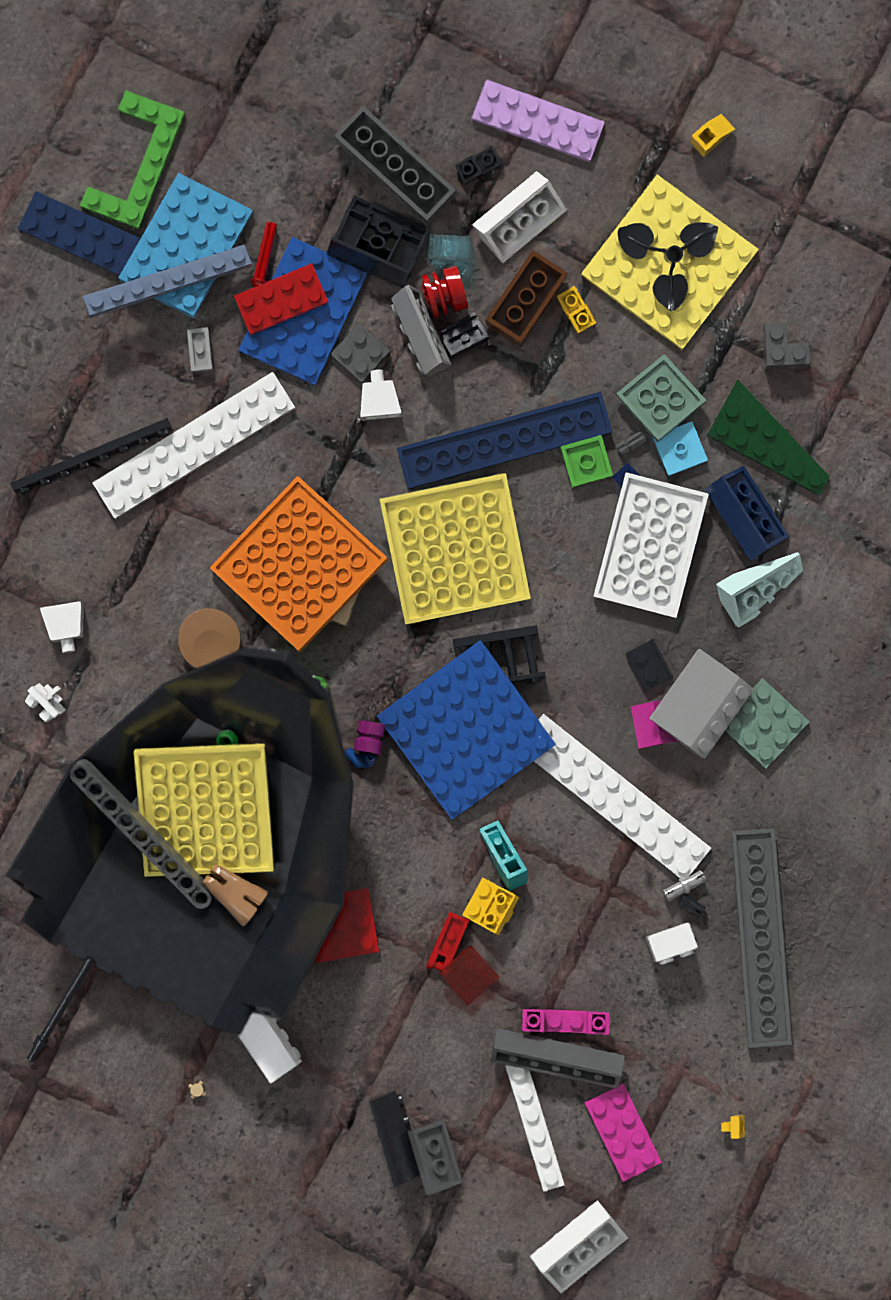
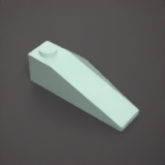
M794 553L740 571L716 584L720 601L738 628L756 618L761 613L759 609L766 602L771 603L775 599L773 596L781 588H786L803 571L800 554Z

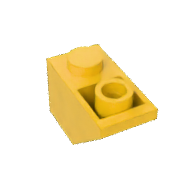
M720 114L697 130L691 136L690 143L705 157L734 132L735 128Z

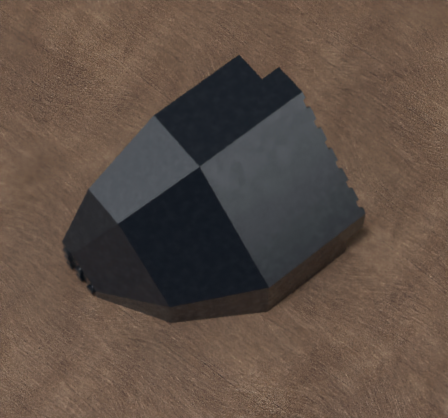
M254 647V649H239L163 683L75 760L68 768L5 875L33 897L21 921L48 943L56 947L58 944L69 948L68 953L82 961L87 956H92L95 959L94 962H96L95 967L109 975L115 972L123 977L122 982L136 989H139L141 986L151 991L149 996L166 1004L167 1000L178 1006L176 1010L191 1018L197 1015L205 1020L204 1025L212 1029L239 1036L252 1013L279 1020L283 1019L343 908L354 786L327 690L321 685V681L312 676L306 666L298 663L292 653L288 651L279 652L273 649L262 650ZM223 730H231L237 735V745L265 744L274 871L234 873L268 892L261 905L256 907L257 910L252 918L242 926L214 896L208 907L200 909L195 907L166 876L145 877L143 852L71 779L70 773L76 762L83 759L91 762L139 812L134 759L135 749L218 746L216 739ZM225 737L226 742L231 743V740ZM77 768V772L80 775H87L85 769ZM92 784L94 790L102 791V787L99 784ZM108 799V800H107V802H108V804H109L110 806H112V807H116V806H117V803H116L115 800H113V799ZM129 815L122 816L124 821L132 822V818ZM141 830L137 831L138 835L141 837ZM199 874L203 879H205L206 876H210L217 880L219 883L221 882L212 874ZM189 877L183 878L186 884L193 883ZM198 893L200 899L208 898L205 893Z

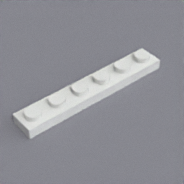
M505 1065L543 1191L563 1186L564 1182L530 1070Z

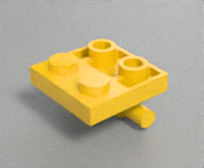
M482 878L462 915L499 935L505 923H508L514 913L512 910L519 897Z

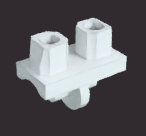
M38 683L36 686H31L28 690L30 694L25 702L32 708L37 707L40 703L45 709L39 715L46 723L66 711L60 704L63 699L58 695L61 691L59 686L52 689L48 684L43 687Z

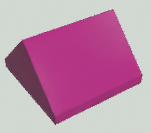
M652 701L631 707L638 749L678 742L649 719L661 701Z

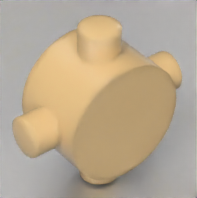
M202 1081L194 1085L189 1084L188 1088H190L192 1094L191 1098L195 1099L198 1096L206 1095Z

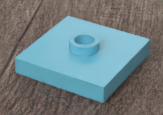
M693 422L676 427L659 442L653 438L668 477L708 461Z

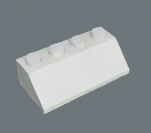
M536 171L477 220L473 227L495 256L504 263L567 211L549 180Z
M252 1013L239 1038L271 1084L301 1063V1055L295 1047L290 1045L288 1035L283 1029L278 1027L275 1018Z
M596 1201L576 1219L572 1220L569 1225L555 1234L546 1244L537 1249L530 1257L544 1276L562 1293L628 1239V1237L603 1206Z

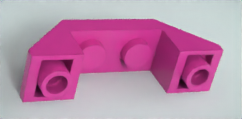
M523 1009L522 1031L609 1035L610 1013Z

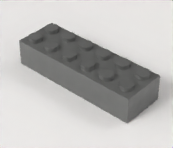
M364 106L334 135L337 145L426 226L456 197V190Z

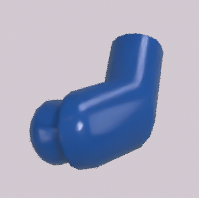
M351 747L345 751L347 759L356 768L371 767L375 762L373 754H357Z

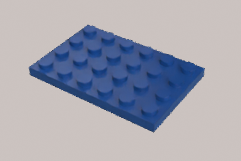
M291 237L272 280L312 263L329 303L252 336L247 331L239 352L316 386L368 273L328 256L327 252Z

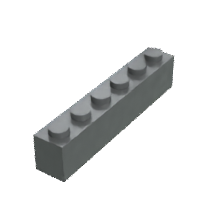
M497 1028L490 1062L618 1089L625 1055Z

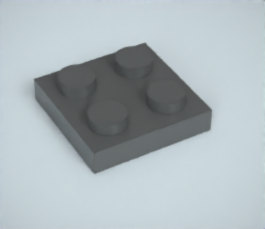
M358 323L330 355L357 380L363 383L371 374L370 371L375 370L388 356L390 350Z

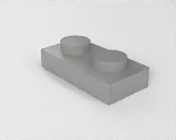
M208 327L188 329L191 372L212 371Z

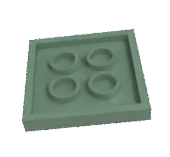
M665 354L616 393V397L657 442L706 403V399Z
M762 678L753 687V692L728 725L725 732L766 769L810 721Z

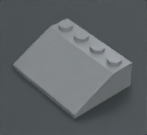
M698 649L649 719L692 753L705 759L754 689L701 649Z

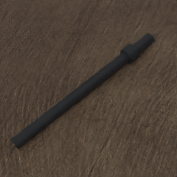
M92 956L86 957L42 1033L35 1038L34 1046L27 1056L29 1061L34 1062L40 1051L45 1049L50 1034L94 963L95 959Z

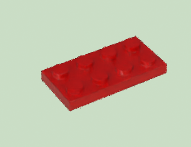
M312 263L234 296L251 336L329 303Z

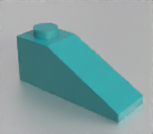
M499 821L480 828L479 832L508 891L528 883L527 869Z

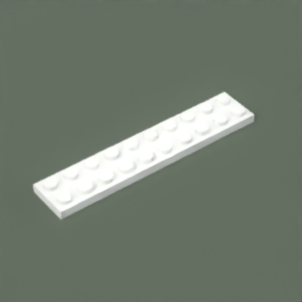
M272 372L93 482V485L116 520L296 408Z
M543 714L539 721L556 745L534 760V762L680 879L689 877L711 847Z

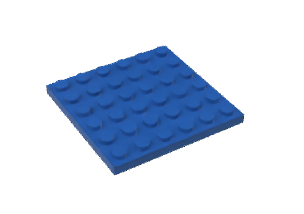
M481 640L377 715L378 719L382 724L386 725V730L452 820L556 745L555 741Z

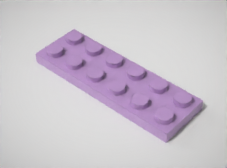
M486 80L472 116V121L590 162L605 123L604 121Z

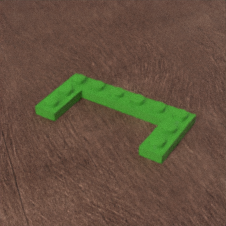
M125 91L118 111L156 125L153 136L127 201L87 186L80 207L140 229L185 113Z

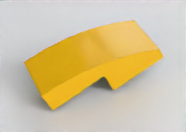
M575 286L556 296L577 333L596 324L588 306L582 300Z

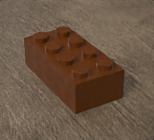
M532 250L486 318L485 325L521 348L567 280L568 273Z

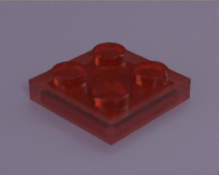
M472 945L468 946L439 972L440 976L467 1006L499 978L498 974Z

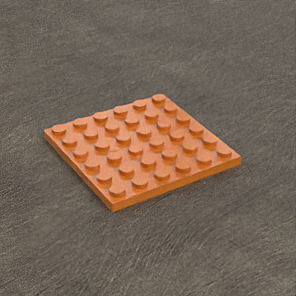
M297 476L212 564L210 569L296 650L301 652L389 559Z

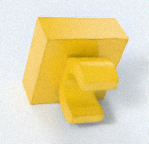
M745 1115L731 1116V1122H721V1131H731V1138L734 1139L744 1138Z

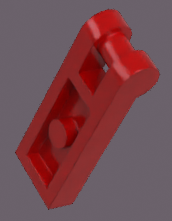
M449 911L426 965L427 968L431 970L432 968L440 971V974L446 976L469 922L468 919ZM438 954L446 957L444 963L436 960Z

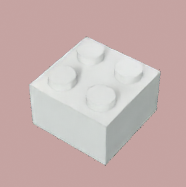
M684 923L645 937L654 962L659 961L661 965L673 961L672 956L680 954V957L694 954L693 949L698 948L689 923Z

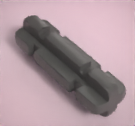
M644 428L643 432L639 431L626 439V442L619 443L617 450L621 455H625L630 449L637 448L647 442L646 439L650 440L653 437Z

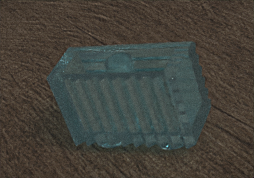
M430 234L428 263H432L434 267H445V264H452L457 266L458 269H464L466 265L470 266L472 237Z

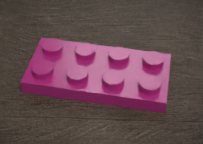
M623 1083L619 1085L618 1089L612 1088L584 1102L623 1182L662 1163Z

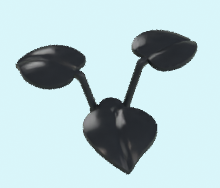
M706 222L691 223L685 226L680 233V240L685 245L682 247L673 245L667 249L650 246L653 243L654 234L651 228L643 223H633L620 227L617 235L622 250L631 258L642 259L646 256L647 250L664 253L665 261L671 264L669 275L663 274L658 276L653 283L652 290L654 297L667 310L674 311L682 304L688 291L686 278L682 274L673 275L675 263L682 259L683 250L686 248L693 257L708 255L714 247L718 227Z

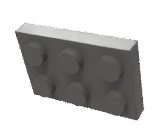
M439 1120L408 1132L426 1195H431L463 1183L444 1120Z

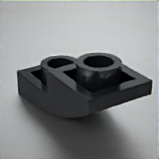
M492 145L475 156L471 155L456 164L455 167L464 184H467L504 164Z

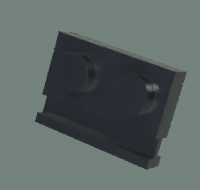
M475 312L438 331L452 359L490 340Z
M654 639L626 653L645 691L673 677Z

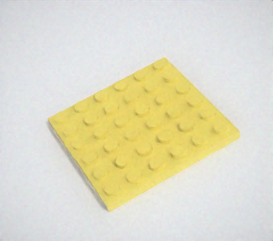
M656 175L581 273V276L683 350L759 249L659 175ZM706 222L717 226L718 232L715 244L708 255L693 257L686 248L683 250L682 259L675 263L673 275L682 274L686 278L688 291L682 304L674 311L667 310L654 297L652 290L653 283L658 276L663 274L669 275L671 264L665 261L664 253L647 250L644 258H631L622 250L617 235L620 227L633 223H643L649 226L654 234V240L650 246L667 249L673 245L679 247L685 245L680 240V233L685 226L691 223Z
M506 473L380 498L405 624L531 599Z
M265 744L135 749L134 759L139 813L198 874H211L210 870L214 864L222 866L232 873L274 871ZM141 830V837H148L147 833ZM159 846L153 847L154 852H163ZM143 854L145 877L165 876ZM168 862L170 868H178L175 862Z

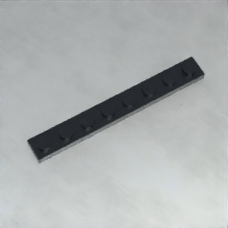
M166 418L10 483L16 494H26L32 491V487L48 485L52 482L51 479L58 476L59 478H65L71 475V471L75 469H87L91 466L90 463L97 460L99 462L106 461L111 458L110 455L117 452L118 454H123L129 451L133 445L138 444V446L149 443L150 438L155 436L158 438L164 437L173 429L169 419Z

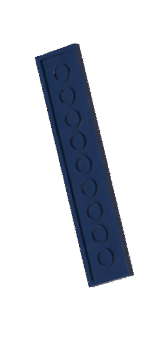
M597 392L398 447L397 452L409 490L554 450L585 439L612 434L613 431L602 393Z

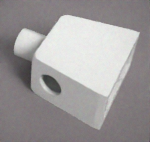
M383 370L370 371L371 382L363 383L361 420L402 417L393 381H384Z
M79 601L40 608L50 640L52 642H61L62 653L74 652L73 639L83 638V603Z

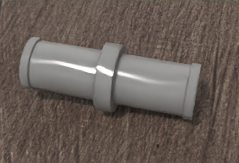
M701 870L685 879L681 878L678 880V883L663 889L662 892L667 897L666 900L670 902L684 893L687 895L690 893V890L706 883L707 881L702 876Z

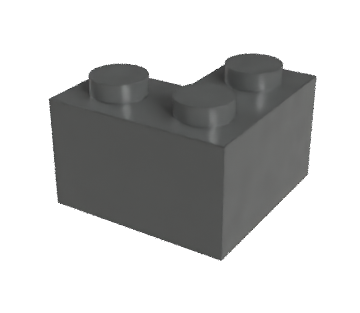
M766 323L764 325L765 370L807 369L810 364L809 343L787 344L786 323Z

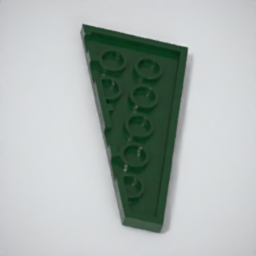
M737 379L707 436L819 496L830 476Z

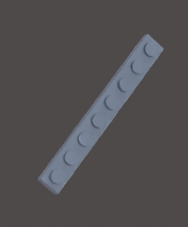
M245 245L85 295L83 300L89 317L92 318L252 267V263Z

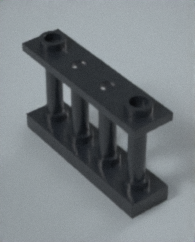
M537 625L452 639L454 649H458L461 654L480 640L490 653L492 643L501 642V645L504 647L508 678L512 683L529 680V684L542 682L541 678L546 676L545 671L538 672L533 645L534 636L538 635ZM522 638V642L524 641L530 674L517 676L512 643H514L513 639Z

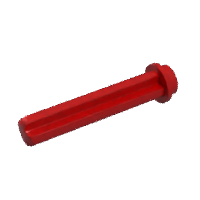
M266 222L254 277L250 278L251 286L253 287L266 283L265 276L277 224L274 222Z

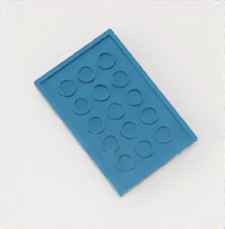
M178 173L118 277L119 281L126 283L234 248L252 216L253 210ZM216 278L155 297L154 299L194 318Z

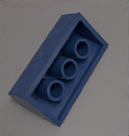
M745 466L720 477L705 488V491L709 494V499L716 506L720 516L725 520L750 561L790 537Z

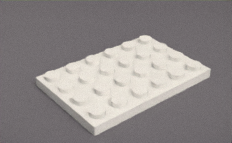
M625 473L593 597L676 618L709 494Z

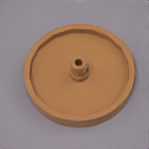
M204 608L191 613L183 621L178 632L179 650L183 658L196 668L233 653L240 646V633L236 623L229 615L218 609Z

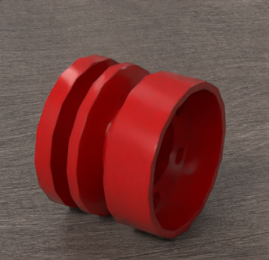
M457 266L443 269L442 280H439L437 274L432 272L434 281L432 283L429 282L427 274L422 275L423 295L427 308L431 311L434 318L439 317L438 307H441L443 314L447 315L448 304L452 305L455 312L469 308Z

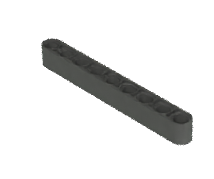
M84 759L77 761L70 773L73 782L195 907L200 909L208 907L213 895L202 884L204 879L91 762ZM77 768L85 769L87 775H80L77 772ZM92 784H99L102 787V791L94 790ZM108 799H113V800H115L116 803H117V806H116V807L110 806V805L108 804L107 800H108ZM129 815L132 818V822L124 821L122 816ZM137 831H145L148 837H140ZM159 846L163 852L156 853L153 847ZM168 862H175L178 868H170ZM189 877L193 883L186 884L183 878ZM198 893H205L208 898L200 899Z

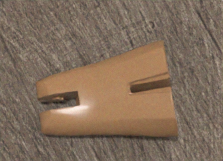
M214 864L210 873L221 882L219 883L214 878L206 876L202 884L244 926L252 918L257 910L256 907L261 905L268 892L240 878L224 867Z

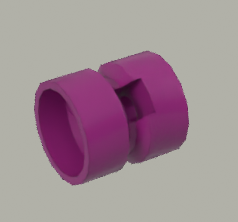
M359 720L357 733L360 737L355 738L353 750L381 755L383 743L380 741V738L384 737L386 725Z

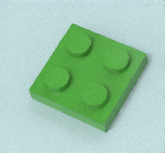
M602 435L560 447L572 488L613 477Z

